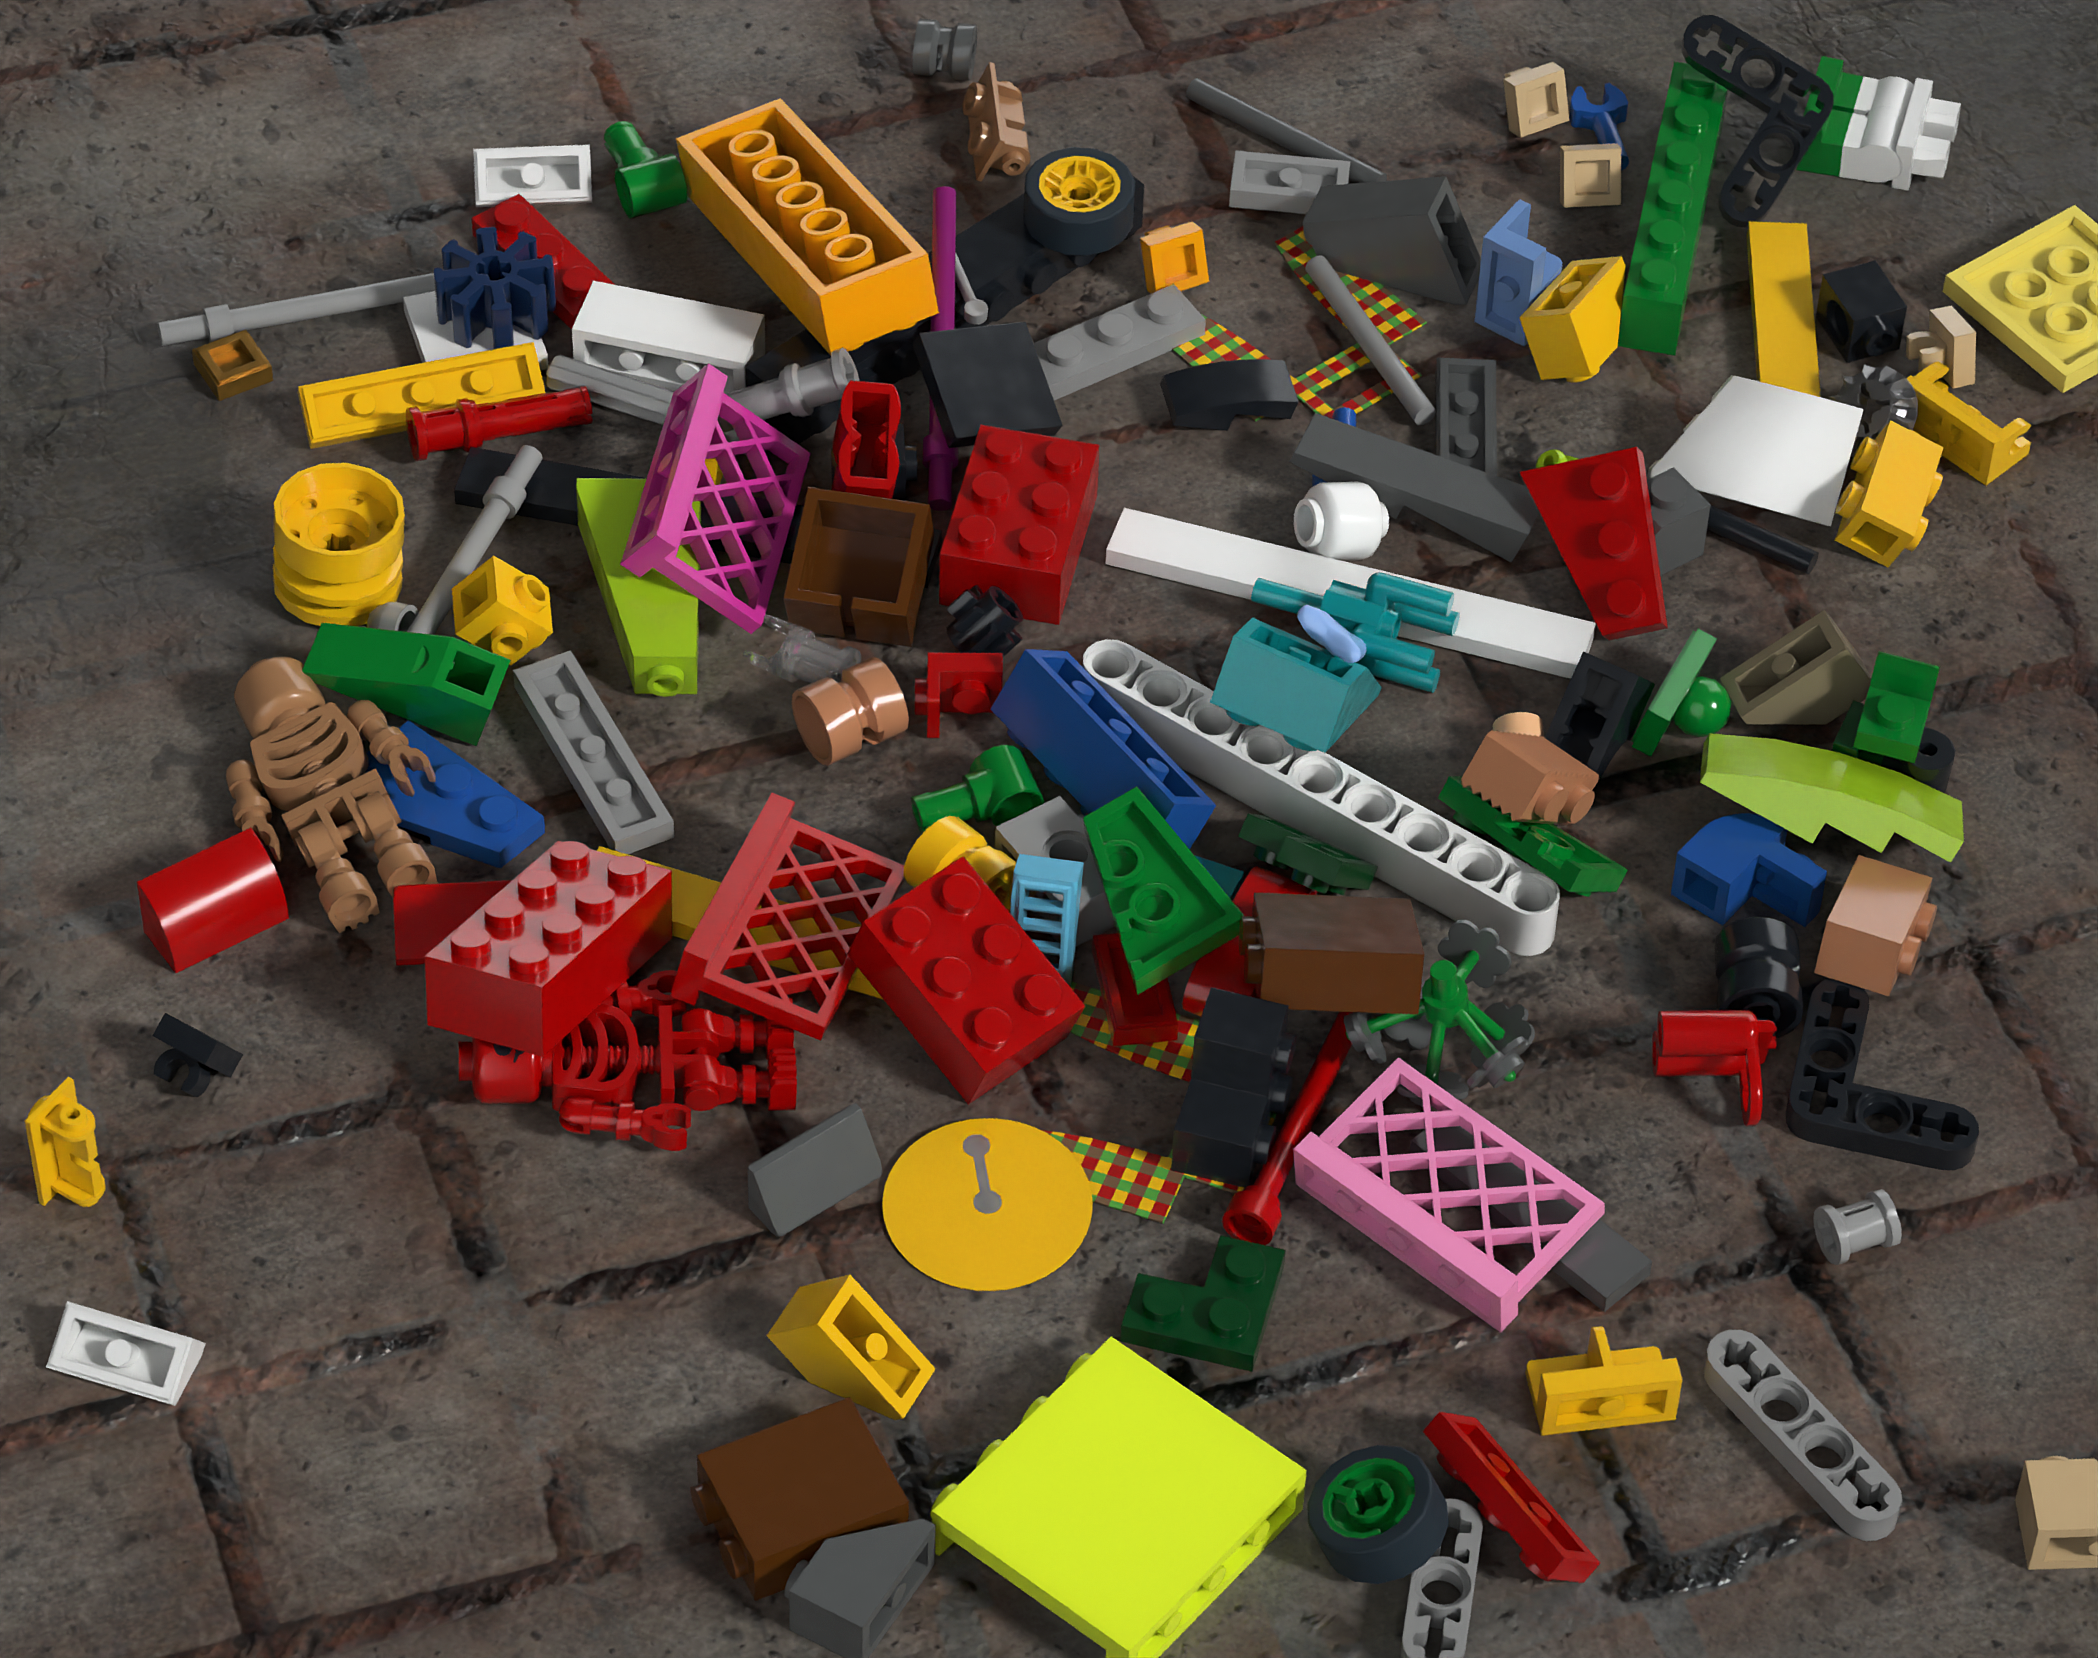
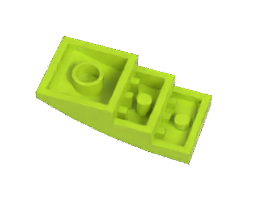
M1710 733L1703 744L1700 783L1810 843L1814 842L1824 824L1827 823L1882 853L1895 832L1951 863L1964 842L1962 801L1902 773L1840 752L1777 739Z

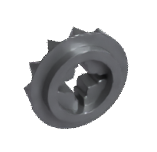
M1864 365L1862 372L1855 376H1843V387L1837 395L1828 397L1829 400L1864 410L1867 409V400L1870 398L1883 406L1881 410L1872 413V423L1868 424V422L1861 419L1851 452L1852 457H1854L1859 445L1867 436L1875 439L1890 420L1910 430H1913L1916 422L1918 402L1915 390L1906 377L1888 366L1874 368Z

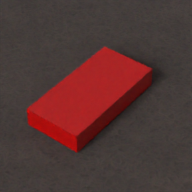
M1118 933L1093 935L1092 955L1112 1045L1123 1046L1176 1041L1178 1039L1179 1025L1168 977L1137 995Z

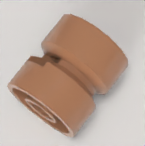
M871 657L843 669L841 682L837 683L834 679L825 677L797 689L792 694L791 704L798 731L813 757L823 765H831L858 753L862 748V740L867 744L876 745L905 732L908 728L909 717L903 693L892 672L879 658Z

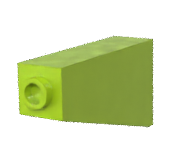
M577 478L578 526L635 694H654L662 697H670L677 694H697L699 599L654 568H651L642 577H638L620 565L646 479ZM701 501L692 502L694 512L701 524ZM690 544L679 545L676 557L699 571L700 565Z

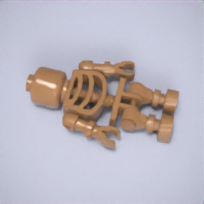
M291 657L263 659L254 663L244 673L234 691L236 709L248 732L253 737L250 747L255 763L254 765L245 759L236 760L226 770L227 785L232 798L236 800L232 808L235 824L242 831L251 827L259 840L263 839L265 846L269 845L275 860L278 862L282 861V845L275 830L268 823L272 818L270 803L260 794L264 787L271 804L280 810L288 811L281 815L295 846H298L308 867L310 868L315 865L317 869L315 876L321 889L319 900L330 922L339 933L345 931L346 926H350L354 930L358 928L357 924L359 922H363V924L368 923V916L371 914L375 916L380 911L377 898L366 877L362 873L355 872L352 864L347 859L340 857L348 852L343 840L357 833H360L365 843L374 839V852L379 860L377 865L378 874L392 898L395 886L438 883L434 866L424 848L420 844L413 843L409 834L398 828L397 824L402 821L376 768L365 773L369 766V755L362 740L370 742V753L379 763L389 765L398 788L406 796L413 797L414 789L407 777L408 774L405 768L409 767L413 772L417 770L424 771L429 782H436L435 773L428 757L419 749L411 748L408 745V738L398 727H389L383 712L373 702L369 700L354 702L349 707L346 717L335 703L328 702L325 704V699L317 684L303 673L304 664L301 661ZM352 819V821H350V822H348V823H346V824H344V825H342V826L336 828V826H338V825H340V824H342V823H344V822H346V821Z

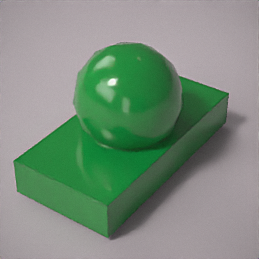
M1699 628L1696 632H1692L1631 740L1633 748L1651 757L1672 720L1685 734L1699 738L1707 737L1710 733L1716 734L1728 723L1732 701L1727 690L1716 679L1703 676L1697 677L1717 638Z

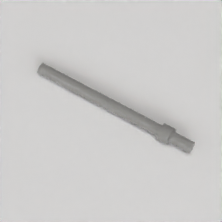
M434 273L230 310L227 304L203 308V315L158 322L159 338L162 346L208 338L209 343L243 330L248 331L404 302L403 297L435 291Z
M523 445L504 476H497L483 496V503L485 505L407 632L432 635L436 633L453 605L452 588L475 570L505 519L513 518L526 499L525 487L543 459L542 454L536 448ZM380 709L385 715L387 711Z

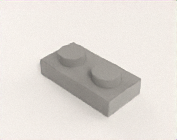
M1235 150L1229 207L1306 214L1321 186L1349 183L1350 161Z

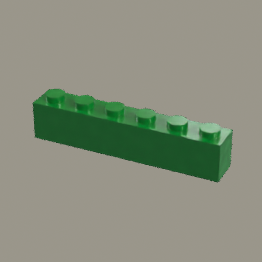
M1674 62L1625 287L1618 337L1619 347L1674 356L1676 355L1728 94V89L1693 69L1687 63Z

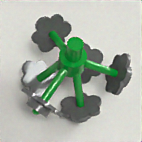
M1468 920L1455 921L1449 929L1448 937L1443 938L1439 942L1438 952L1447 960L1436 961L1430 968V978L1426 981L1422 978L1418 1015L1385 1013L1372 1018L1371 1013L1352 1012L1344 1016L1347 1039L1351 1041L1357 1052L1366 1050L1372 1061L1376 1060L1378 1064L1384 1063L1387 1060L1385 1049L1381 1042L1380 1030L1383 1031L1389 1040L1394 1042L1406 1040L1410 1048L1414 1050H1422L1429 1044L1427 1065L1419 1064L1412 1067L1458 1100L1468 1097V1086L1462 1083V1077L1459 1074L1448 1071L1442 1072L1440 1070L1444 1039L1451 1028L1459 1025L1468 1035L1469 1042L1474 1046L1471 1051V1061L1479 1069L1467 1080L1470 1088L1476 1086L1480 1088L1488 1082L1493 1088H1497L1506 1082L1514 1081L1516 1074L1525 1065V1062L1519 1055L1532 1043L1535 1037V1030L1527 1022L1529 1014L1523 1005L1515 1004L1509 1008L1504 1003L1497 1002L1491 1004L1483 1012L1469 1000L1466 984L1474 981L1479 987H1491L1496 980V976L1503 975L1510 969L1512 960L1509 952L1498 945L1500 937L1495 930L1488 927L1479 930L1474 923ZM1401 1084L1397 1087L1399 1094L1409 1097L1412 1102L1422 1106V1099Z

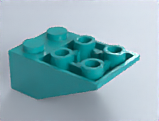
M1252 617L1232 638L1210 703L1226 709L1227 715L1241 724L1249 726L1262 725L1283 734L1285 741L1298 749L1305 751L1319 750L1326 753L1379 696L1382 687L1367 667L1356 662L1347 663L1341 658L1331 655L1328 650Z

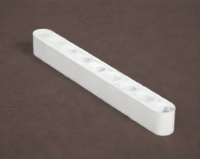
M1106 639L1095 642L1086 649L1083 654V668L1180 768L1274 820L1378 866L1375 877L1454 921H1471L1479 930L1485 927L1492 928L1500 937L1498 945L1509 952L1521 956H1533L1541 954L1550 948L1555 936L1560 891L1556 882L1539 870L1327 753L1319 750L1305 751L1287 743L1283 734L1262 725L1249 726L1233 720L1227 715L1226 709L1210 703L1214 691L1127 643Z

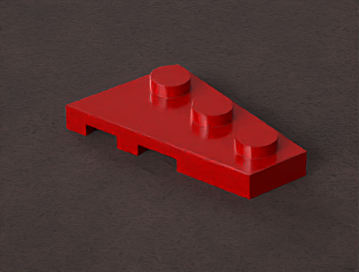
M1632 447L1519 472L1602 636L1607 640H1614L1668 629L1643 452L1638 447Z

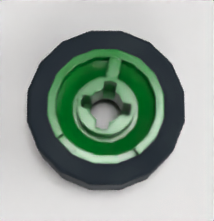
M1375 1445L1359 1449L1331 1464L1315 1483L1307 1504L1309 1528L1336 1572L1354 1582L1381 1584L1404 1578L1426 1564L1441 1546L1449 1525L1447 1502L1432 1474L1419 1456L1397 1446Z

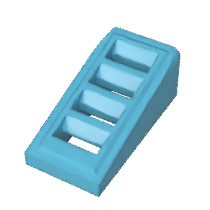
M1019 854L1013 872L1010 914L1024 931L1061 936L1060 943L1032 939V941L1043 954L1060 956L1059 964H1051L1067 984L1071 985L1084 862ZM1029 890L1062 894L1063 901L1029 897ZM1027 911L1062 915V922L1027 917Z

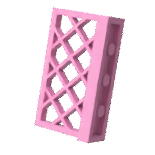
M1399 1057L1319 1137L1310 1132L1293 1149L1295 1183L1297 1186L1500 1333L1518 1316V1302L1605 1214V1203ZM1401 1084L1422 1099L1423 1112L1384 1115L1383 1101ZM1430 1105H1431L1432 1107H1434L1435 1109H1437L1438 1111H1433V1112H1431V1107H1430ZM1376 1109V1116H1369ZM1461 1126L1473 1135L1474 1149L1435 1152L1433 1128ZM1425 1129L1427 1152L1387 1154L1385 1132ZM1378 1132L1380 1156L1352 1158L1338 1148L1351 1134ZM1482 1142L1489 1146V1148H1482ZM1513 1163L1524 1171L1526 1185L1486 1188L1484 1165ZM1476 1165L1478 1189L1439 1192L1437 1168ZM1429 1169L1431 1193L1403 1195L1390 1185L1389 1172ZM1380 1172H1381V1173H1382V1179L1379 1178V1177H1378L1377 1175H1375L1374 1173H1380ZM1534 1179L1541 1184L1534 1185ZM1564 1199L1579 1210L1568 1223L1539 1225L1536 1201ZM1528 1202L1530 1226L1491 1229L1488 1205ZM1480 1206L1483 1230L1455 1232L1442 1223V1208ZM1433 1209V1216L1425 1210ZM1548 1241H1550V1242L1541 1250V1242H1548ZM1532 1243L1534 1258L1516 1276L1494 1260L1493 1246ZM1484 1246V1247H1485V1253L1482 1252V1251H1481L1480 1249H1478L1477 1247Z

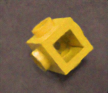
M494 555L452 588L455 634L474 646L510 659V666L532 649L542 645L547 637L553 633L549 587L545 586L537 577L530 574L526 575Z

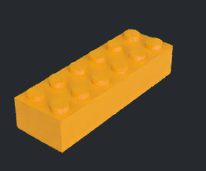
M781 98L676 138L688 197L830 355L833 350L839 348L853 351L861 347L865 342L895 330L911 328L918 321L939 313L928 253Z

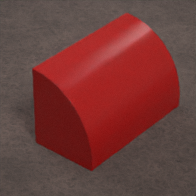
M251 827L137 882L144 933L175 974L289 919L286 897L276 869L263 844Z

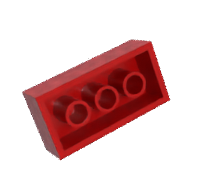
M557 841L425 955L427 1025L544 1057L672 939V870L646 864L643 859L635 856L619 857L592 850L580 842Z

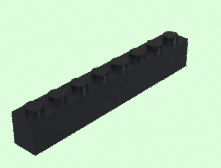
M1134 176L1133 227L1124 240L1133 236L1142 227L1144 184ZM1024 194L956 235V254L976 299L982 300L988 305V316L984 323L978 325L970 324L964 319V306L966 303L955 281L954 329L986 326L991 322L999 321L1010 310L1035 294L1045 292L1054 282L1078 267L1086 266L1100 253L1087 256L1065 255L1045 248L1031 237L1023 221ZM931 251V252L928 253V257H929L930 267H931V269H932V251ZM931 317L918 321L911 328L895 330L865 342L858 349L848 351L855 364L859 380L895 384L904 377L914 375L920 369V365L912 343L919 333L931 331ZM805 329L745 367L746 387L778 378L780 371L788 364L797 363L802 367L831 358V355ZM841 399L814 407L813 413L803 418L788 412L764 421L795 443L800 444L812 435L822 433L837 420Z

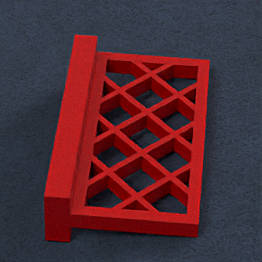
M771 793L683 951L670 996L695 1006L701 993L705 992L821 1041L858 970V967L847 953L860 927L839 930L830 914L853 910L862 925L863 921L894 901L905 880L904 865L792 819L791 815L795 802ZM794 844L819 854L823 862L800 866L791 849ZM865 873L886 882L884 887L860 891L851 875ZM833 878L843 894L820 898L811 882ZM794 886L802 899L801 902L779 905L770 891L771 889ZM813 918L822 934L798 938L789 922ZM772 925L781 941L757 945L748 929ZM832 950L841 966L817 970L808 954ZM792 958L800 974L776 978L768 962ZM750 965L760 982L744 984L723 975L726 969ZM811 990L821 1008L818 1014L792 1004L787 995Z

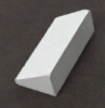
M590 145L474 149L476 207H494L517 194H520L531 205L592 203Z
M67 1301L46 1368L176 1406L202 1356L206 1343Z

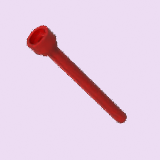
M1339 1011L1276 1138L1268 1161L1263 1165L1254 1185L1247 1186L1232 1197L1222 1218L1223 1227L1232 1238L1267 1245L1271 1242L1282 1219L1278 1195L1294 1164L1293 1149L1309 1134L1352 1046L1351 1041L1346 1037L1344 1016L1352 1012Z

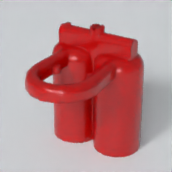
M1750 1010L1659 1011L1657 1031H1654L1652 1036V1067L1654 1076H1739L1744 1125L1756 1126L1761 1119L1763 1104L1760 1064L1765 1062L1769 1049H1776V1036H1773L1774 1031H1777V1027L1771 1020H1757L1755 1014Z

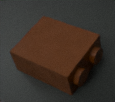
M1254 892L1252 916H1241L1239 954L1245 955V983L1255 984L1257 998L1289 1005V1010L1418 1015L1425 954L1410 899Z
M851 1397L697 1455L698 1484L690 1488L693 1505L704 1526L714 1523L722 1538L719 1540V1549L729 1575L734 1580L742 1577L755 1601L785 1590L787 1581L795 1566L803 1559L810 1562L826 1539L909 1522V1501Z

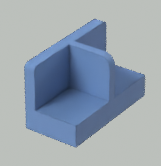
M1519 199L1483 237L1474 322L1525 346L1528 342L1519 317L1561 273L1562 260L1547 252L1545 247L1527 239L1531 204Z

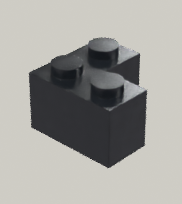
M1211 987L1194 1036L1191 1081L1174 1128L1172 1171L1246 1188L1250 1185L1256 1164L1264 1165L1267 1163L1276 1137V1126L1269 1125L1273 1113L1284 1115L1293 1081L1292 1076L1282 1074H1288L1297 1039L1295 1034L1286 1033L1289 1005Z

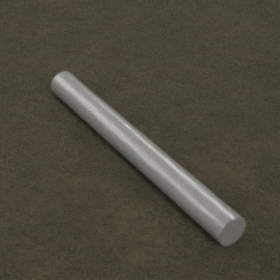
M1321 255L1310 259L1305 267L1306 272L1409 415L1418 425L1430 422L1436 414L1435 408L1330 263Z

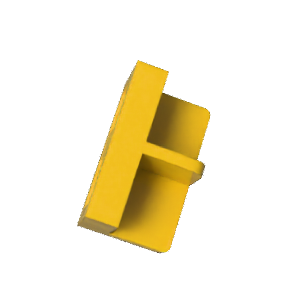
M1603 1326L1591 1328L1587 1354L1531 1360L1526 1366V1378L1541 1436L1676 1420L1683 1381L1677 1358L1662 1359L1660 1349L1655 1346L1610 1351Z

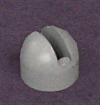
M387 602L379 605L369 614L367 628L407 632L419 613L418 609L410 604Z

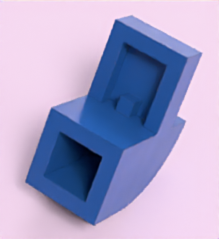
M1731 814L1706 824L1677 852L1671 895L1722 926L1753 896L1803 927H1806L1820 912L1827 871L1816 865L1807 856L1787 848L1785 842L1788 830L1759 814Z

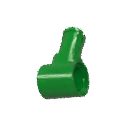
M620 121L606 129L604 133L606 143L604 145L618 166L615 170L614 178L621 206L629 218H636L687 202L688 192L684 173L673 153L659 156L655 150L646 147L631 122Z
M1011 745L995 746L982 752L971 764L970 772L962 776L963 782L911 797L913 815L921 834L936 821L947 816L959 817L963 821L975 818L978 823L991 819L997 827L1045 802L1021 751Z

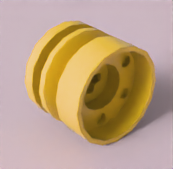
M325 463L298 471L281 485L274 501L273 532L275 545L273 547V582L275 595L288 612L306 623L321 626V623L361 626L367 623L369 614L376 607L387 602L397 601L402 589V546L404 544L405 514L403 498L393 483L371 468L350 463Z

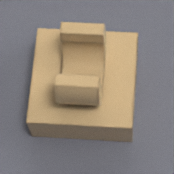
M1550 62L1533 69L1524 67L1505 74L1503 81L1510 132L1522 138L1570 121L1564 68L1554 62Z
M1617 143L1560 146V203L1564 208L1621 205V147Z
M1952 305L1930 310L1929 331L1914 332L1906 336V357L1908 360L1919 358V372L1937 361L1947 366L1949 371L1943 378L1953 389L1975 384L1976 331Z

